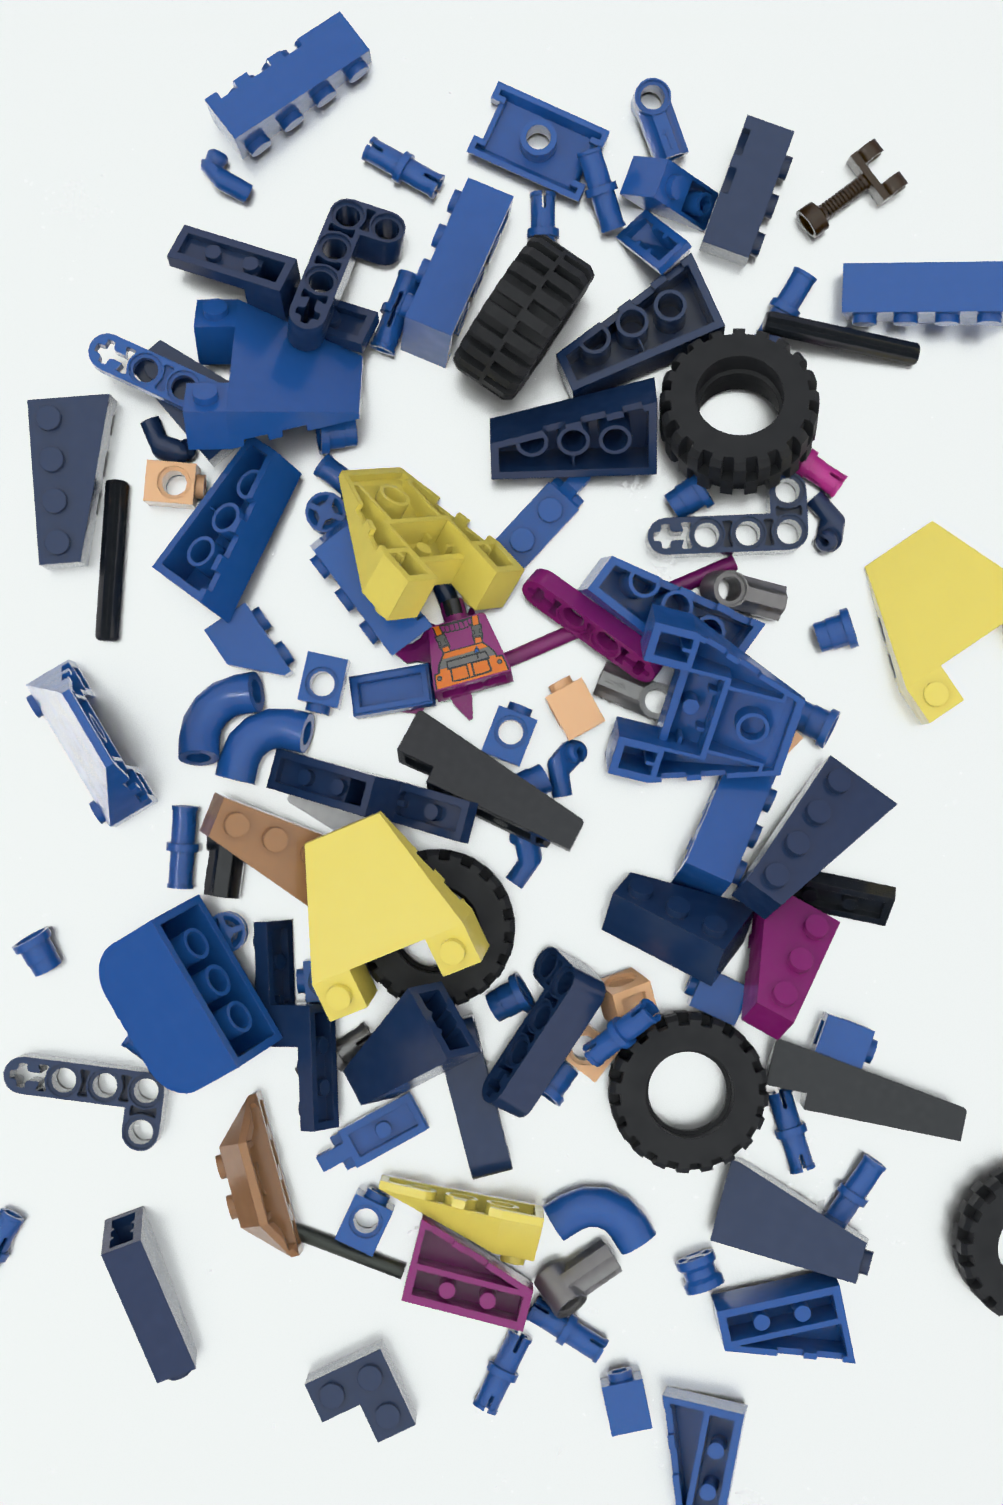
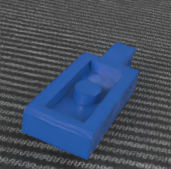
M569 477L565 482L560 478H555L551 483L548 482L496 540L525 569L579 512L578 508L583 504L584 500L578 494L591 481V477Z
M408 1091L339 1129L336 1134L330 1137L334 1146L316 1155V1159L323 1172L342 1162L347 1170L355 1166L359 1168L426 1131L430 1126L411 1091Z

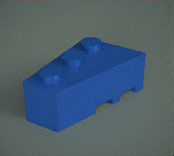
M667 1386L662 1398L666 1413L667 1438L671 1454L676 1505H729L748 1405Z

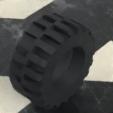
M535 234L531 237L497 283L463 337L453 357L456 368L502 400H512L541 362L587 291L595 276L591 265L546 235Z
M733 328V334L723 335V332L720 330L710 333L709 340L704 343L701 339L688 345V355L683 352L679 353L672 361L671 370L667 371L663 378L662 393H660L661 439L665 442V451L670 460L673 462L678 461V470L685 477L697 476V485L706 489H710L711 485H716L720 487V493L732 495L733 489H744L745 495L757 493V486L765 485L766 489H771L779 485L782 474L786 478H790L799 470V461H806L809 456L812 441L815 440L820 406L819 392L816 391L817 380L814 372L809 369L807 370V360L800 352H795L792 355L790 353L791 345L783 339L778 338L774 342L769 340L770 333L757 330L756 335L745 334V328ZM731 389H745L756 392L769 400L777 410L778 416L769 426L758 432L746 435H733L712 427L702 417L699 410L708 399L720 392Z
M447 849L417 851L422 860L433 871L436 869L445 879L444 883L450 890L463 898L473 909L490 946L480 963L445 977L442 976L438 967L423 965L415 961L403 948L366 964L377 983L380 982L387 989V992L395 998H401L410 987L442 981L454 1005L457 1004L458 1006L469 1002L471 998L485 992L505 969L514 946L515 917L513 907L503 884L487 866L475 858Z
M676 1010L674 1013L662 1015L661 1013V1020L637 1036L636 1043L628 1049H620L614 1063H611L608 1075L609 1087L607 1089L612 1116L624 1140L630 1144L640 1157L647 1158L653 1165L665 1169V1167L672 1168L677 1173H689V1170L700 1169L701 1173L714 1170V1165L724 1162L726 1165L736 1159L734 1155L742 1148L746 1150L753 1142L751 1137L756 1129H761L765 1120L763 1117L764 1107L768 1106L769 1094L766 1091V1082H768L766 1071L762 1067L759 1059L760 1056L755 1048L731 1024L701 1011L687 1012L686 1010ZM680 1052H695L710 1058L720 1068L726 1083V1098L722 1109L711 1122L696 1129H678L666 1124L655 1114L649 1101L648 1088L654 1070L664 1059Z
M999 1167L989 1172L990 1179L982 1183L978 1180L970 1188L974 1193L968 1201L962 1199L957 1209L961 1212L959 1222L953 1221L952 1234L956 1237V1244L952 1245L953 1257L960 1267L958 1272L971 1289L970 1291L989 1310L1000 1317L1003 1316V1265L998 1255V1244L1003 1230V1169Z

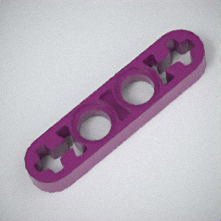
M543 568L536 569L523 584V594L533 606L633 678L642 682H651L663 668V665L643 661L640 643L641 635L553 572Z

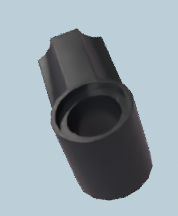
M207 836L206 849L209 851L204 895L240 899L245 862Z

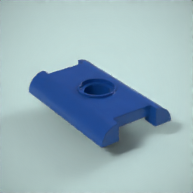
M498 81L491 96V103L498 105L484 137L480 138L474 135L466 152L579 202L586 185L579 182L583 171L580 160L577 158V153L601 146L603 151L610 131ZM540 133L545 135L550 143L543 149H534L528 144L527 139L533 134Z

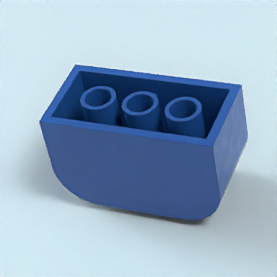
M199 894L114 942L102 954L99 963V980L107 1000L150 1073L161 1085L177 1093L195 1092L239 1068L283 1039Z

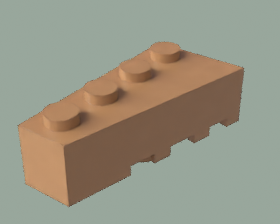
M215 792L199 831L308 906L304 844L325 834Z

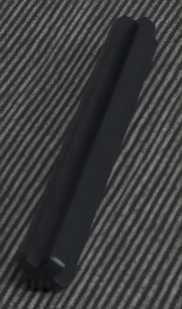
M775 311L766 312L763 319L762 331L770 333V335L907 365H914L919 359L920 345L915 342Z
M119 479L106 481L95 637L99 641L114 642L119 638L129 491L128 483Z

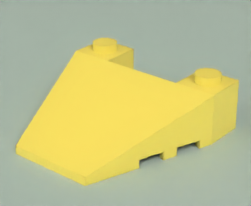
M401 467L341 471L338 478L362 593L373 604L380 616L384 617L387 621L417 617L434 586L442 584H452L461 594L463 601L474 610L501 608L505 605L525 569L500 542L490 535L484 540L467 526L471 520L460 512L454 517L438 505L440 497Z
M931 521L864 567L876 612L880 618L885 635L887 651L891 656L899 692L922 725L933 722L964 701L941 665L1000 625L1003 626V568L934 521Z
M381 811L304 844L312 986L330 1022L369 1006L378 990L365 963L425 939L443 977L480 963L483 960L490 945L473 909L463 898L460 900L444 883L445 879L436 869L433 871L417 854L418 850Z

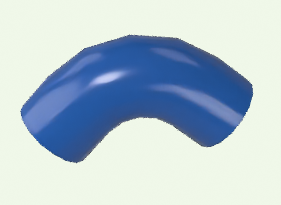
M256 672L235 674L215 681L194 698L183 716L178 738V759L181 762L197 766L216 763L220 758V736L225 724L234 717L257 713L263 710L265 701L264 689L261 679Z
M269 708L246 717L229 733L220 753L215 775L255 785L261 760L269 751L273 749H286L299 753L306 752L313 735L314 715L296 709Z
M582 1186L563 1193L543 1205L546 1215L563 1241L583 1229L598 1227L609 1234L620 1253L624 1255L641 1247L657 1233L647 1216L628 1196L608 1187Z

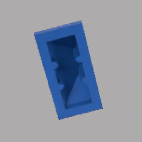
M646 209L616 236L621 244L661 275L688 256L692 248L686 239Z

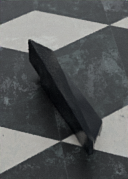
M424 711L416 713L397 748L398 761L405 766L429 775L426 781L428 789L479 803L475 817L538 847L548 848L550 843L565 851H571L583 827L584 822L582 818Z
M779 1039L774 1042L765 1067L768 1080L766 1085L802 1092L799 1103L804 1110L961 1142L967 1110L964 1107L785 1040Z

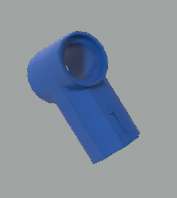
M647 78L640 82L631 100V110L639 121L651 157L675 161L687 155L689 151L671 103L670 88L664 81L658 78ZM646 92L655 93L661 100V107L657 109L646 108L642 104L640 96Z

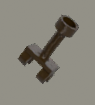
M875 138L850 155L846 162L857 178L832 195L831 198L825 200L821 205L809 202L796 212L800 224L811 237L816 238L829 229L827 221L829 217L866 190L880 207L906 187L905 185L908 184L900 171L881 184L870 170L868 165L881 155V152L884 151Z

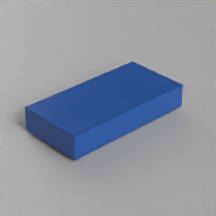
M428 663L349 677L353 716L356 719L436 706L432 667Z

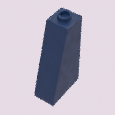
M442 981L408 988L343 1072L362 1106L394 1098L476 1057L480 1050Z
M735 1157L736 1159L731 1161L710 1241L854 1284L857 1283L860 1274L868 1276L874 1251L866 1249L869 1241L867 1237L745 1159Z
M144 1206L105 1220L101 1257L157 1383L168 1379L171 1381L182 1379L192 1370L196 1369L197 1349Z

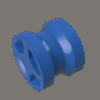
M326 491L317 493L306 504V520L312 529L320 535H324L347 518L344 502L334 493Z
M232 911L221 912L213 916L231 950L234 952L241 948L249 935L246 920L240 914Z
M714 1249L700 1250L684 1256L675 1262L677 1271L684 1275L686 1295L701 1294L725 1282L722 1272L717 1271L715 1267L716 1255Z

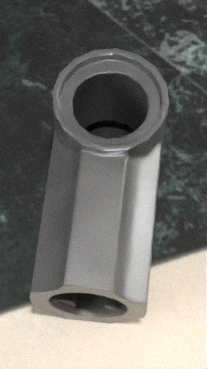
M735 570L712 571L706 574L700 583L701 597L725 605L735 611L779 621L780 616L786 609L788 600L786 586L748 577ZM723 578L726 579L730 587L729 594L725 599L720 596L718 591L720 581Z
M606 661L593 695L641 714L647 719L656 721L659 720L660 713L648 710L645 704L646 695L652 690H659L667 695L669 686L653 680L651 682L639 681L617 665Z
M601 1239L566 1264L558 1262L543 1270L536 1277L534 1285L554 1315L561 1319L570 1316L585 1304L587 1295L621 1273L622 1269L610 1249Z

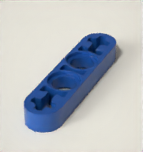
M100 334L89 345V359L95 369L183 410L184 400L175 397L172 391L173 385L177 380L189 378L195 383H219L114 334ZM110 344L115 345L114 350L116 354L127 360L129 351L135 353L128 361L126 374L120 372L124 368L121 362L109 359L106 364L102 363V357L98 353L100 347L108 349ZM146 360L154 362L158 366V374L154 380L141 382L136 379L134 371L138 363Z

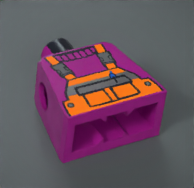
M452 598L442 602L439 606L444 623L434 625L428 629L433 687L438 702L513 682L510 664L485 613L468 616L463 598Z

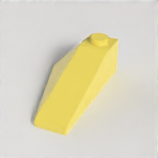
M387 1175L381 1176L380 1190L491 1253L501 1255L500 1261L513 1265H524L525 1260H535L544 1223L543 1206Z

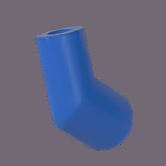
M216 149L208 150L206 158L201 160L202 172L217 189L244 203L253 185L223 169L228 162V158L224 153Z
M576 740L565 741L548 759L547 766L553 798L573 795L569 774L587 757V747L583 742Z
M510 833L509 841L515 845L518 861L506 878L522 889L542 861L541 847Z

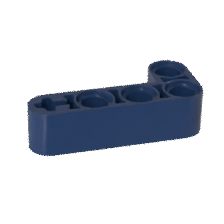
M348 198L340 199L332 205L290 305L287 336L294 348L301 351H312L321 346L357 258L385 266L392 265L401 258L406 226L404 220L399 215ZM318 289H319V290H324V291H326V292H317V291H315V290H318ZM308 315L314 317V319H310L307 324Z
M796 473L790 478H786L782 474L780 483L791 484L795 488L796 499L793 502L786 503L779 500L776 496V486L766 489V514L658 519L652 523L646 533V547L653 556L662 559L792 553L801 547L808 537L807 488L805 481ZM789 523L797 529L798 539L795 543L787 544L779 539L777 529L780 524ZM741 525L753 527L757 533L756 543L749 546L740 543L736 537V529ZM703 526L713 529L716 534V543L711 547L699 545L695 539L696 529ZM682 527H688L686 535L687 549L682 548L684 540L671 541L667 549L662 548L661 541H654V537L659 535L662 528L667 529L669 536H681L683 533Z
M547 947L543 950L534 964L533 975L544 988L542 994L488 1074L482 1088V1097L485 1102L518 1118L528 1115L534 1108L601 1006L606 993L604 982L586 964L554 947Z
M472 1013L461 1017L480 1052L476 1057L446 1071L445 1076L473 1180L513 1170V1165L499 1110L497 1107L485 1102L482 1097L483 1084L489 1072Z
M24 1053L10 1060L5 1066L3 1072L4 1082L12 1092L125 1107L122 1139L132 1150H148L162 1137L169 1089L161 1085L148 1068L36 1053ZM27 1064L29 1072L42 1073L45 1070L47 1072L45 1077L36 1076L25 1083L24 1076L17 1074V1069ZM60 1068H67L74 1072L76 1084L73 1089H66L59 1085L57 1074ZM108 1073L116 1079L117 1089L114 1094H106L99 1089L98 1078L100 1074ZM148 1078L157 1084L158 1095L155 1099L148 1100L141 1096L138 1089L141 1079ZM145 1120L151 1124L153 1135L150 1140H141L135 1136L133 1132L135 1121Z

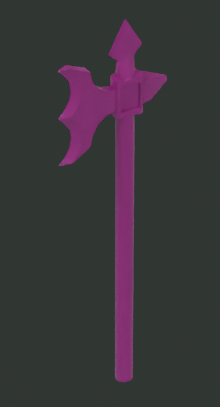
M730 555L674 579L670 583L692 590L700 586L706 574L720 570L736 571L738 567L734 557ZM470 607L467 614L468 616L476 613L474 609ZM563 627L504 652L510 667H513L576 640L578 637ZM428 630L423 633L421 638L407 644L395 655L406 664L420 662L431 665ZM471 693L451 699L454 707L469 721L473 719V698ZM424 708L402 712L416 714L418 711H423Z

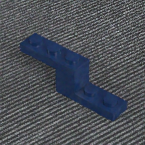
M184 224L167 254L169 266L244 289L248 304L288 322L290 305L301 281L296 258ZM340 300L325 339L343 348L363 354L379 323L378 312ZM308 315L307 324H308L309 320H310V319H314V317Z
M276 749L266 786L269 789L363 817H368L381 811L391 822L467 844L479 804L379 774L347 768L285 749Z
M292 920L254 922L255 989L283 1039L271 1047H298L297 1072L299 1074L300 1100L298 1111L301 1131L316 1132L339 1127L335 1020L329 1021L321 1002H295Z

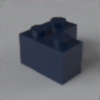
M383 1339L315 1370L307 1376L304 1385L322 1422L360 1405L378 1443L416 1425L417 1412Z

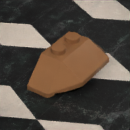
M260 1090L251 1093L246 1098L219 1146L221 1154L215 1156L220 1178L228 1179L231 1194L226 1195V1201L232 1220L238 1218L241 1229L286 1255L295 1257L299 1256L304 1249L298 1234L296 1219Z

